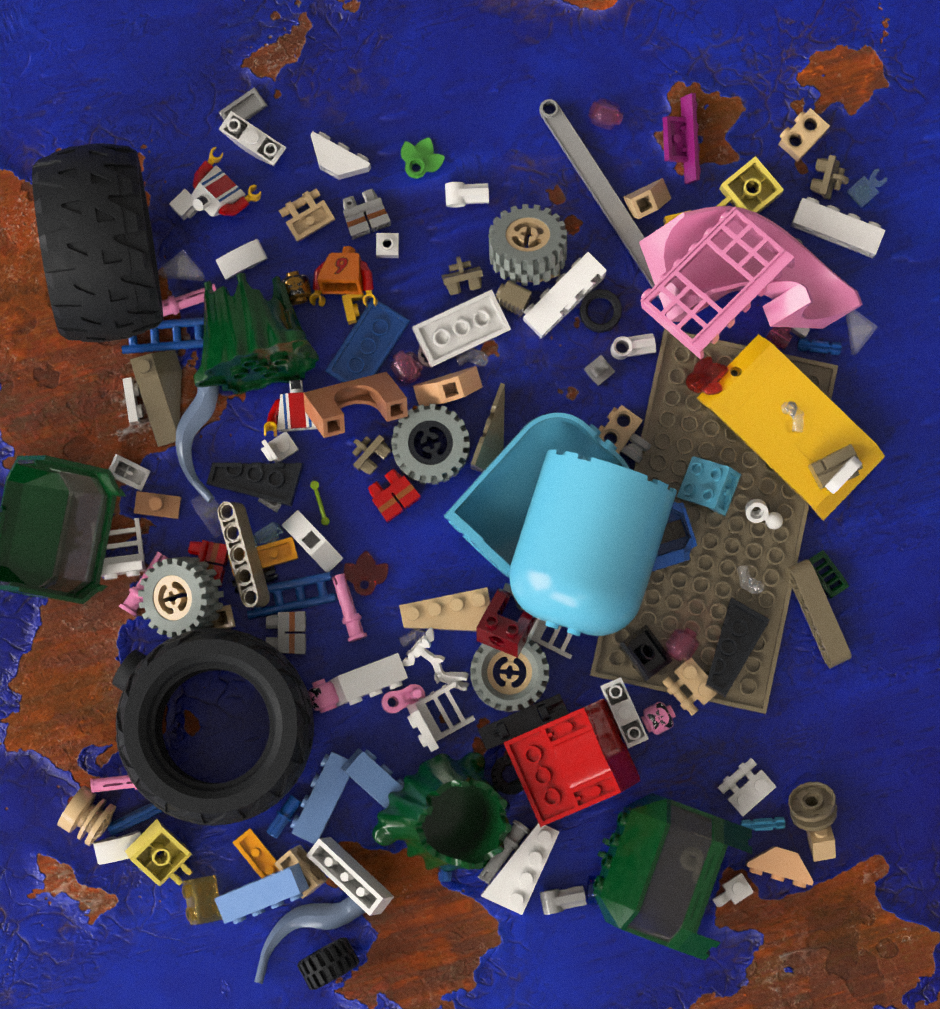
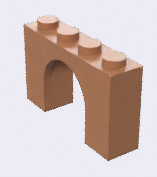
M387 372L303 392L305 412L324 438L345 433L344 413L341 408L348 405L366 404L373 406L387 422L408 417L407 397Z

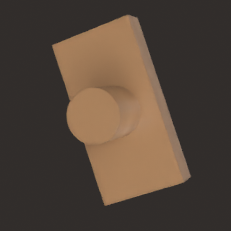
M137 491L134 514L179 519L182 497Z

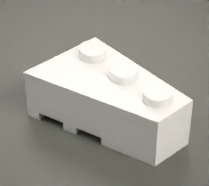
M396 653L341 674L328 682H332L339 698L338 707L348 702L350 706L363 701L362 697L368 694L370 698L382 694V689L389 687L390 690L403 685L402 681L407 679L408 676L399 654Z

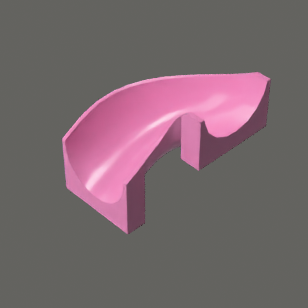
M715 206L683 212L641 240L639 243L654 284H657L658 278L663 273H668L673 268L674 262L679 257L683 258L688 253L690 246L694 242H699L704 237V233L710 226H715L719 222L720 217L725 211H730L733 207ZM736 207L783 249L795 257V266L791 269L787 265L782 270L781 278L779 280L773 279L766 286L767 291L764 295L771 298L772 301L762 307L770 327L823 329L863 305L857 290L837 276L787 231L756 212ZM735 220L727 226L736 235L744 229ZM722 231L712 242L723 250L733 239ZM749 232L742 238L752 249L760 243ZM738 243L727 253L737 264L749 254ZM709 246L681 272L683 276L714 302L730 292L741 291L750 282ZM765 246L757 252L767 262H770L776 256ZM752 257L742 268L755 277L765 266ZM676 277L666 289L674 296H677L687 285ZM691 289L680 301L690 310H693L703 299ZM663 292L659 294L663 308H665L672 300ZM706 303L698 312L708 307L709 304ZM677 304L666 314L667 318L672 322H681L688 315Z

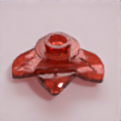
M705 357L695 364L693 372L687 376V388L692 392H703L706 395L720 393L723 390L719 381L727 374L729 369L720 363L713 364L711 357Z
M367 551L359 556L356 565L352 563H345L344 565L345 578L353 583L355 591L362 596L372 594L376 585L385 581L389 570L387 563L376 565L373 557ZM362 581L369 583L367 589L361 588L360 584Z

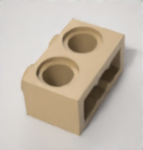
M811 108L806 113L802 111L794 120L796 124L791 129L787 127L779 136L781 140L778 145L796 162L814 146L830 127ZM812 122L815 125V129H806L804 123ZM792 137L798 138L800 145L793 146L789 139Z
M623 405L618 409L614 407L607 416L610 420L605 427L602 425L599 427L601 432L599 437L603 441L604 436L607 434H613L616 437L614 445L617 447L615 451L618 454L643 421ZM620 416L627 417L629 425L621 427L617 423V418Z
M299 844L290 849L274 864L279 870L299 863L309 886V889L302 892L303 897L301 898L303 899L312 894L328 879L306 856L308 853Z

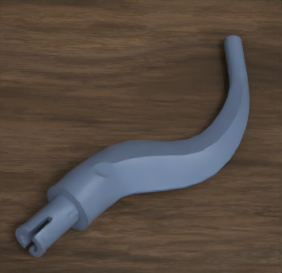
M219 386L197 387V394L182 415L176 430L175 444L180 466L189 482L207 503H211L215 497L197 477L192 460V443L197 432L207 423L215 411Z
M350 897L339 903H310L294 908L277 922L268 935L260 955L254 982L263 984L271 953L278 943L293 930L306 927L322 930L336 929L350 923L365 913V911Z

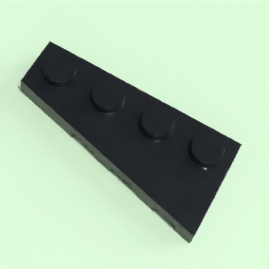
M212 463L206 484L292 507L304 464Z
M732 597L706 682V687L723 697H726L770 621L767 617Z

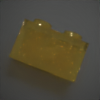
M216 875L183 880L182 894L186 899V918L190 921V925L223 920L214 898L219 896Z

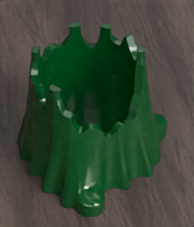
M245 273L236 275L238 284L234 296H230L225 286L213 291L211 281L204 283L203 351L201 365L193 377L196 387L222 386L223 391H232L238 395L251 390L263 389L277 382L289 384V381L304 380L305 373L316 366L315 363L319 360V355L311 346L305 331H303L285 283H281L280 276L272 279L274 286L273 297L269 301L264 299L260 290L251 288Z
M472 751L460 760H454L449 755L441 753L421 763L416 774L405 776L404 787L401 791L389 793V806L377 814L378 823L373 829L372 836L374 841L381 846L391 845L398 840L406 842L407 856H421L424 859L427 870L434 868L447 872L456 869L481 870L484 869L492 857L504 850V840L512 830L506 815L510 809V804L497 792L495 785H490L485 779L484 769L486 761L482 754Z

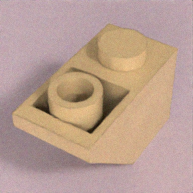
M663 178L623 197L631 217L637 219L659 210L672 199Z
M831 825L820 831H806L814 862L836 858L835 838Z

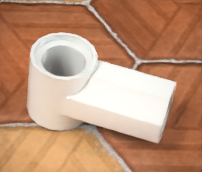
M449 182L445 184L446 207L457 208L464 207L466 204L489 203L488 183L465 184L463 182Z
M653 333L632 337H618L610 348L611 355L615 359L623 360L627 357L656 353L655 337ZM619 343L624 344L627 352H618L616 345Z

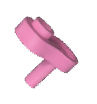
M411 684L402 690L389 691L382 697L381 706L387 713H397L406 708L407 705H412L419 701L418 699L424 698L425 691L417 684ZM390 698H393L396 701L394 707H390L388 705V700Z

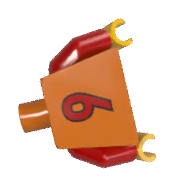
M343 247L342 253H330L326 261L315 269L313 280L315 292L309 297L312 305L315 306L318 297L319 306L323 307L325 305L326 299L321 293L363 295V291H365L366 295L363 297L365 306L368 307L367 300L369 298H373L374 306H377L378 300L372 294V290H374L372 272L367 263L361 260L360 254L355 253L353 247Z

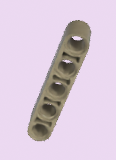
M223 502L219 505L217 513L243 605L249 608L264 607L268 604L270 595L246 508L239 502Z
M805 559L786 568L789 582L827 666L833 668L851 659L850 649L811 562Z

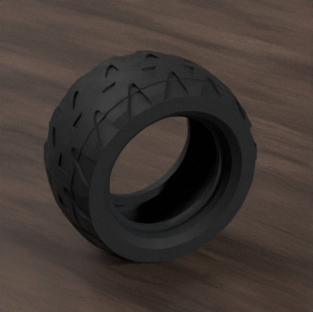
M96 143L68 147L38 159L32 166L34 206L45 278L59 334L68 340L107 342L128 339L158 327L163 321L162 298L148 204L137 151L124 145Z
M196 629L172 637L158 645L141 660L129 676L119 699L116 713V743L120 759L131 782L159 810L174 818L198 825L214 826L237 823L255 817L270 809L296 784L305 769L313 745L314 717L312 703L308 690L296 668L281 652L264 640L233 629ZM214 670L231 671L248 680L264 699L270 720L268 742L260 759L244 775L225 783L201 781L181 770L169 755L162 733L164 711L176 689L191 677Z

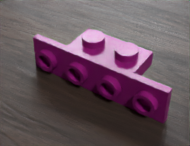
M690 93L680 98L681 117L666 116L662 118L664 159L667 162L684 163L685 184H691L700 180L701 174L699 166L700 147L698 144L699 126L696 113L698 106L696 93Z

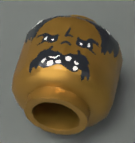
M299 271L287 273L286 278L281 281V283H285L292 305L303 304L308 301L307 298L310 297L312 292L306 275H299Z

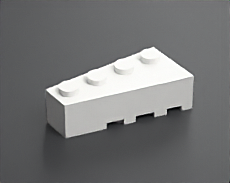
M589 252L582 258H578L572 264V268L555 281L556 284L551 289L547 288L540 295L541 300L536 305L532 303L523 312L525 314L523 321L541 339L605 278L607 270Z
M537 823L520 844L519 848L493 878L490 885L482 892L481 897L523 915L559 831L547 825L540 827L539 823Z

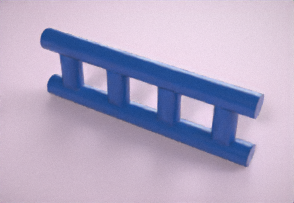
M204 317L163 320L158 327L150 329L151 343L138 344L137 335L128 338L129 345H122V353L132 354L203 348ZM194 326L195 339L182 340L181 327ZM172 328L173 341L160 342L159 329Z
M330 572L267 585L269 593H273L275 605L264 608L255 607L253 610L247 611L248 619L335 602V593L328 594L325 584L326 581L332 580ZM317 584L319 596L306 598L303 586ZM294 588L297 601L284 603L281 591Z

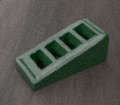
M822 550L808 560L813 565L820 559H824L825 562L816 568L814 567V570L824 592L831 599L848 588L849 584L825 551ZM826 566L830 568V570L822 575L818 573ZM833 573L835 575L828 582L824 581V578ZM839 581L840 585L832 590L829 588L830 585Z

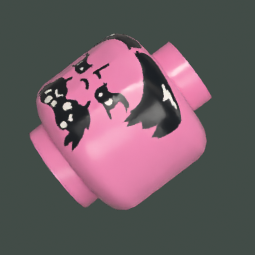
M325 679L312 683L313 688L308 690L312 708L315 711L320 710V713L337 708L339 698L333 683L325 682Z
M657 702L644 709V716L641 719L648 733L653 732V734L659 735L673 727V718L676 715L670 705L665 706L663 702Z

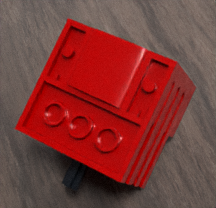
M604 698L504 742V746L519 777L509 782V789L514 795L525 791L540 827L622 793L640 782V776L626 744L622 741L621 733Z

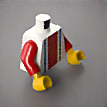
M214 147L209 153L208 161H204L194 174L192 186L195 190L191 194L194 199L193 207L197 211L204 209L212 217L218 215L235 216L250 205V201H259L261 191L256 195L252 194L256 190L257 185H251L248 189V195L245 196L246 194L217 165L213 167L212 165L219 163L223 157V152L220 157L213 156L217 148Z
M302 380L289 381L290 393L281 394L280 399L275 400L268 413L267 422L264 424V436H266L268 431H273L274 437H276L277 430L279 432L317 429L305 412Z

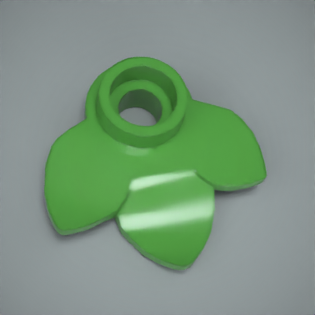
M430 138L421 140L416 146L405 141L401 148V157L406 163L405 171L409 177L414 179L423 177L426 172L437 171L444 162L445 157L443 155L434 154ZM419 165L420 170L415 172L412 170V167Z

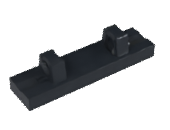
M559 693L478 729V732L486 750L569 713Z

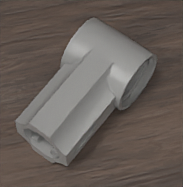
M583 885L562 890L558 888L539 892L544 915L564 911L563 909L587 905Z

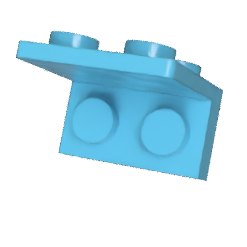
M693 456L677 497L708 507L714 512L726 516L741 474L731 467Z

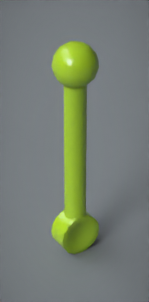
M312 481L310 487L315 492L322 516L321 523L326 526L330 520L326 517L318 490L319 483Z

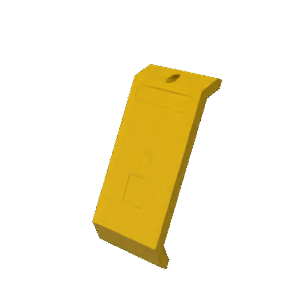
M759 334L697 397L703 405L712 410L794 489L822 520H825L885 457L878 445L778 348ZM735 370L737 376H732L731 372ZM851 444L857 457L862 462L863 468L858 470L860 475L846 481L834 494L827 491L826 487L819 489L808 465Z

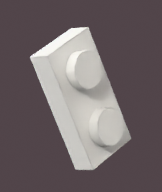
M131 377L124 378L123 385L129 423L131 425L141 424L140 418L143 417L142 405H138L137 396H140L138 384L134 383Z

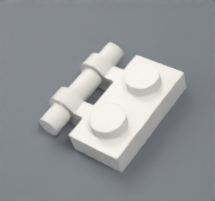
M752 758L746 763L742 762L738 766L739 769L730 777L726 776L723 779L724 782L717 787L722 794L731 789L734 794L727 800L741 816L748 813L776 788L775 784L762 770L755 775L751 772L757 765ZM746 776L749 781L741 788H738L736 783Z

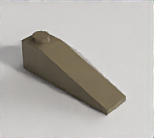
M176 350L155 352L130 359L158 447L174 443L176 441L177 426L181 418L182 370Z
M500 383L490 416L487 418L483 435L480 437L471 462V469L483 472L504 449L505 384Z

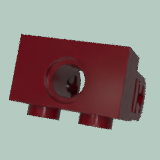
M499 588L476 627L477 641L518 658L537 618L525 610L517 622L501 616L509 602L510 592Z

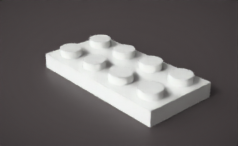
M490 290L413 326L412 330L430 367H434L510 331L511 328L493 291Z

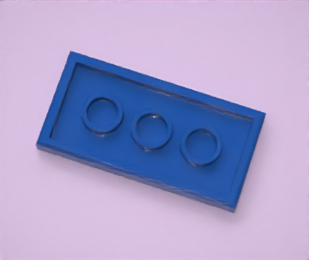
M372 298L325 372L342 383L377 374L407 328L410 320L378 301L377 306H374Z

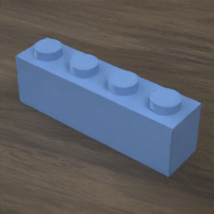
M358 748L340 769L386 809L389 806V793L401 791L404 787V782L400 778L398 781L394 780L391 777L393 772L384 764L380 767L375 762L377 757L368 749L363 752Z
M333 751L330 755L326 754L320 765L324 768L320 776L315 775L310 785L313 787L310 796L305 795L300 805L304 809L300 816L295 815L290 827L294 828L292 834L312 844H315L321 837L350 778L340 769L347 762V758Z
M299 863L223 893L214 898L224 924L231 921L237 924L246 920V915L250 913L254 917L264 913L265 907L271 906L274 909L283 905V900L290 898V901H294L303 897L302 892L309 889V886Z

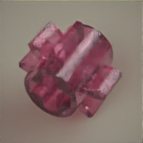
M772 327L766 339L779 349L780 347L785 350L793 337L789 334L791 328Z

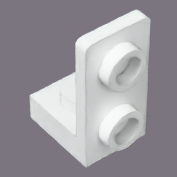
M287 431L268 443L266 440L262 441L264 447L261 450L269 462L274 460L275 463H280L299 450Z

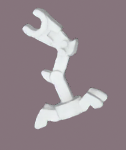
M430 627L426 631V635L422 636L411 650L407 651L406 655H408V658L405 657L402 661L403 666L414 665L415 658L421 655L433 665L435 671L434 679L437 684L439 681L446 684L454 681L457 685L454 688L462 691L467 690L469 683L463 681H467L469 674L467 672H444L441 662H444L445 657L434 655L426 649L430 648V642L434 641V630Z

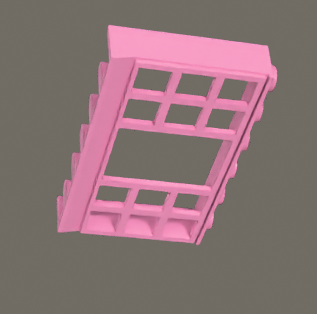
M734 206L730 211L727 210L722 214L715 226H710L706 230L704 237L699 242L696 241L690 246L688 253L683 258L679 257L674 262L673 268L668 273L665 272L658 278L657 284L652 289L648 288L642 294L641 306L642 309L699 359H702L704 357L703 349L710 342L715 344L719 340V333L726 326L730 329L735 324V317L741 311L746 313L751 307V301L757 295L762 297L767 291L766 286L773 279L779 280L782 276V270L787 265L791 269L795 266V257L783 249ZM733 220L744 228L738 235L727 227ZM722 231L733 239L723 250L712 242ZM748 232L760 241L754 249L742 240ZM737 243L749 252L739 264L727 255ZM707 246L711 247L750 281L723 309L681 274ZM763 246L776 255L770 262H767L757 253ZM752 257L765 266L755 277L742 268ZM678 277L687 286L677 296H674L666 287ZM691 289L703 299L693 310H690L680 301ZM663 292L672 301L662 311H659L651 302ZM706 303L718 312L708 324L696 315ZM676 304L688 314L678 325H675L665 316ZM691 318L703 327L693 339L681 330Z

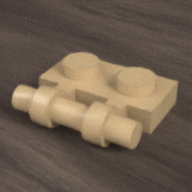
M317 188L310 192H304L302 197L293 202H287L285 207L278 210L282 218L289 214L293 217L286 224L297 242L335 221L324 200L317 204L314 202V199L321 196ZM306 204L309 205V209L298 214L297 209Z
M689 657L674 671L679 678L675 683L669 676L662 681L668 688L666 691L670 695L673 694L681 703V708L687 710L691 716L698 711L693 704L697 699L704 706L718 694L706 687L708 676L692 657ZM683 684L691 691L692 695L690 697H687L681 691L680 687Z

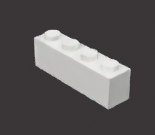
M807 197V199L802 198L791 224L793 228L872 259L876 255L885 230L881 229V225L871 221L866 223L861 221V218L855 214H843L837 207L831 205L825 207L820 205L818 200Z
M331 837L319 838L306 855L369 916L381 914L394 898L380 882Z

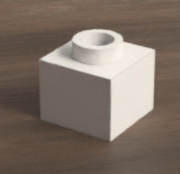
M186 189L169 203L171 208L183 220L187 217L190 219L197 213V210L193 207L194 199Z
M376 233L377 258H399V233ZM390 241L392 244L386 248L383 246V243Z

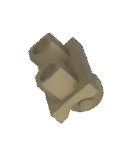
M829 155L828 159H817L815 170L825 174L823 180L813 178L810 186L812 192L821 194L827 200H831L833 188L840 191L841 184H848L849 178L844 176L845 169L839 168L840 162L836 160V156Z
M460 256L456 257L457 264L449 265L450 272L458 271L441 275L450 295L461 293L459 282L468 280L470 290L482 288L481 277L483 273L480 266L463 270L464 268L471 267V262H462Z
M378 435L368 448L366 446L371 439L367 436L361 442L358 439L353 441L357 447L352 453L357 457L362 451L364 452L353 464L358 471L362 470L371 476L378 466L370 458L376 453L385 460L392 452L381 435Z

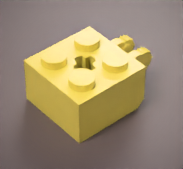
M755 156L721 184L719 190L726 198L717 206H726L731 203L733 207L744 208L759 214L780 197L784 189ZM747 186H748L749 188L754 187V188L756 189L755 192H754V193L748 192V191H747V189H748Z
M158 819L125 850L129 859L158 886H161L169 877L180 886L183 881L174 873L179 867L185 874L191 875L193 873L184 863L192 855L191 851Z

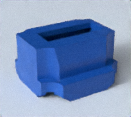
M683 502L673 503L667 524L681 520L686 536L660 544L652 572L690 560V551L697 546Z

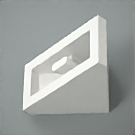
M115 454L109 467L115 480L142 491L151 472Z

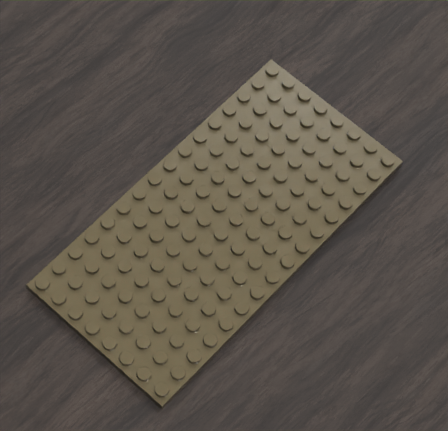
M664 328L641 438L652 446L648 451H642L644 453L642 455L643 459L639 464L635 462L634 471L647 475L648 481L653 479L660 480L669 485V490L670 487L677 490L674 502L684 503L697 546L690 551V560L651 573L641 607L635 618L626 627L613 634L598 636L590 676L611 681L621 677L625 684L668 693L666 691L668 688L662 681L669 676L675 683L679 678L674 671L689 657H692L708 676L732 597L767 617L770 621L726 697L716 694L708 702L766 714L792 586L786 574V568L798 562L809 504L712 410L697 399L746 346L718 340L715 344L710 342L703 349L704 357L699 359ZM686 333L691 339H693L696 336L694 334ZM784 354L830 400L832 399L838 365ZM733 370L731 372L732 376H737V372ZM693 456L731 467L741 474L726 516L718 514L708 507L677 497ZM753 499L763 500L767 505L769 513L778 512L783 518L782 526L773 530L767 527L765 520L759 523L749 521L745 513L746 504ZM754 507L752 510L757 511L759 507ZM681 520L666 525L661 544L686 536ZM647 624L673 661L647 681H644L618 644ZM676 632H680L688 636V640L686 638H679L675 641L674 635ZM689 639H692L698 644V648L696 650H693L694 646L689 641ZM679 647L680 652L686 653V658H682L672 649ZM684 684L680 687L687 697L692 695L691 691Z

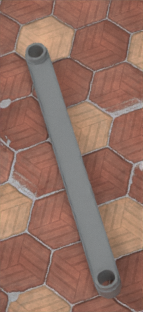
M552 99L544 100L539 108L542 119L653 288L655 284L639 243L645 237L558 103ZM545 106H553L555 112L547 114L543 108Z

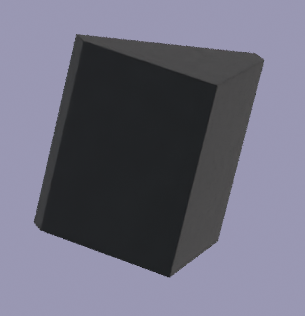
M647 624L618 644L644 681H647L673 661Z

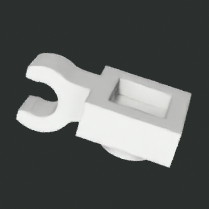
M740 873L724 883L722 886L725 892L712 900L717 907L723 906L729 900H732L733 904L736 905L754 893L743 874Z

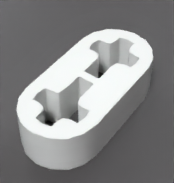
M855 456L851 457L825 487L834 494L857 471L862 462Z

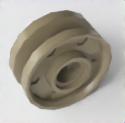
M820 782L800 784L789 795L790 816L793 823L800 829L820 831L832 825L837 818L836 796L833 790L826 784Z

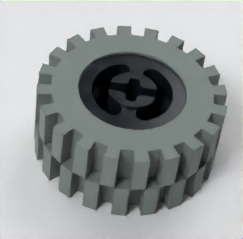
M430 404V406L419 405L417 409H410L408 411V417L398 420L399 423L393 430L391 445L395 462L403 474L409 476L411 480L419 481L420 484L425 485L426 483L437 485L442 481L445 483L451 477L459 474L469 456L470 441L465 423L462 419L460 420L457 413L449 411L445 406L438 407L436 404ZM431 429L439 430L447 439L445 452L442 455L437 454L441 448V442L434 444L433 449H430L429 446L422 448L425 454L432 456L431 459L421 457L414 448L416 437L419 433L424 434L421 438V446L427 444L428 439H431L432 442L439 440L438 435L430 432Z

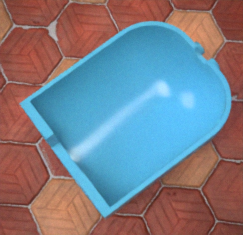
M566 413L544 414L531 420L521 429L444 514V517L449 520L448 522L455 530L463 534L462 537L502 574L509 578L512 559L547 450H559V454L565 453V451L582 455V460L593 457L628 469L629 467L625 460L615 451L617 447L610 440L607 439L604 442L599 437L601 432L593 424L589 426L581 419Z
M547 450L510 567L509 578L512 593L518 604L527 613L535 618L546 621L545 626L558 629L560 625L568 628L567 633L579 637L581 633L592 636L613 634L626 627L635 618L641 607L677 490L671 487L669 490V485L660 480L653 479L648 481V476L607 461L593 457L582 460L583 456L577 453L565 451V453L559 454V450Z

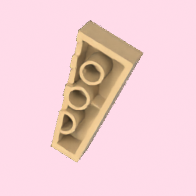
M486 587L399 605L404 629H429L432 627L433 630L476 632V627L490 604L488 588Z

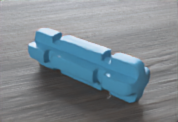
M774 817V819L760 818L753 819V821L748 819L742 820L741 826L754 831L773 830V828L776 830L784 829L785 819L784 817Z

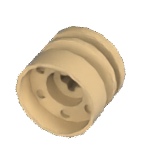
M82 786L65 808L57 825L68 833L74 831L78 826L80 830L77 839L81 840L89 833L85 844L91 846L109 826L116 806L110 804L103 810L107 800L102 799L97 805L93 804L96 793H92L89 788Z

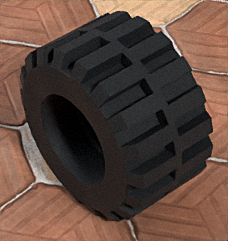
M343 937L299 961L297 967L309 989L316 990L351 971L360 961L347 937Z

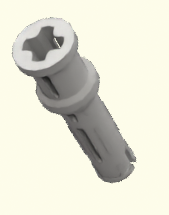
M517 820L512 822V830L504 840L503 852L492 857L477 876L488 885H490V882L512 851H516L519 848V843L524 836L531 832Z

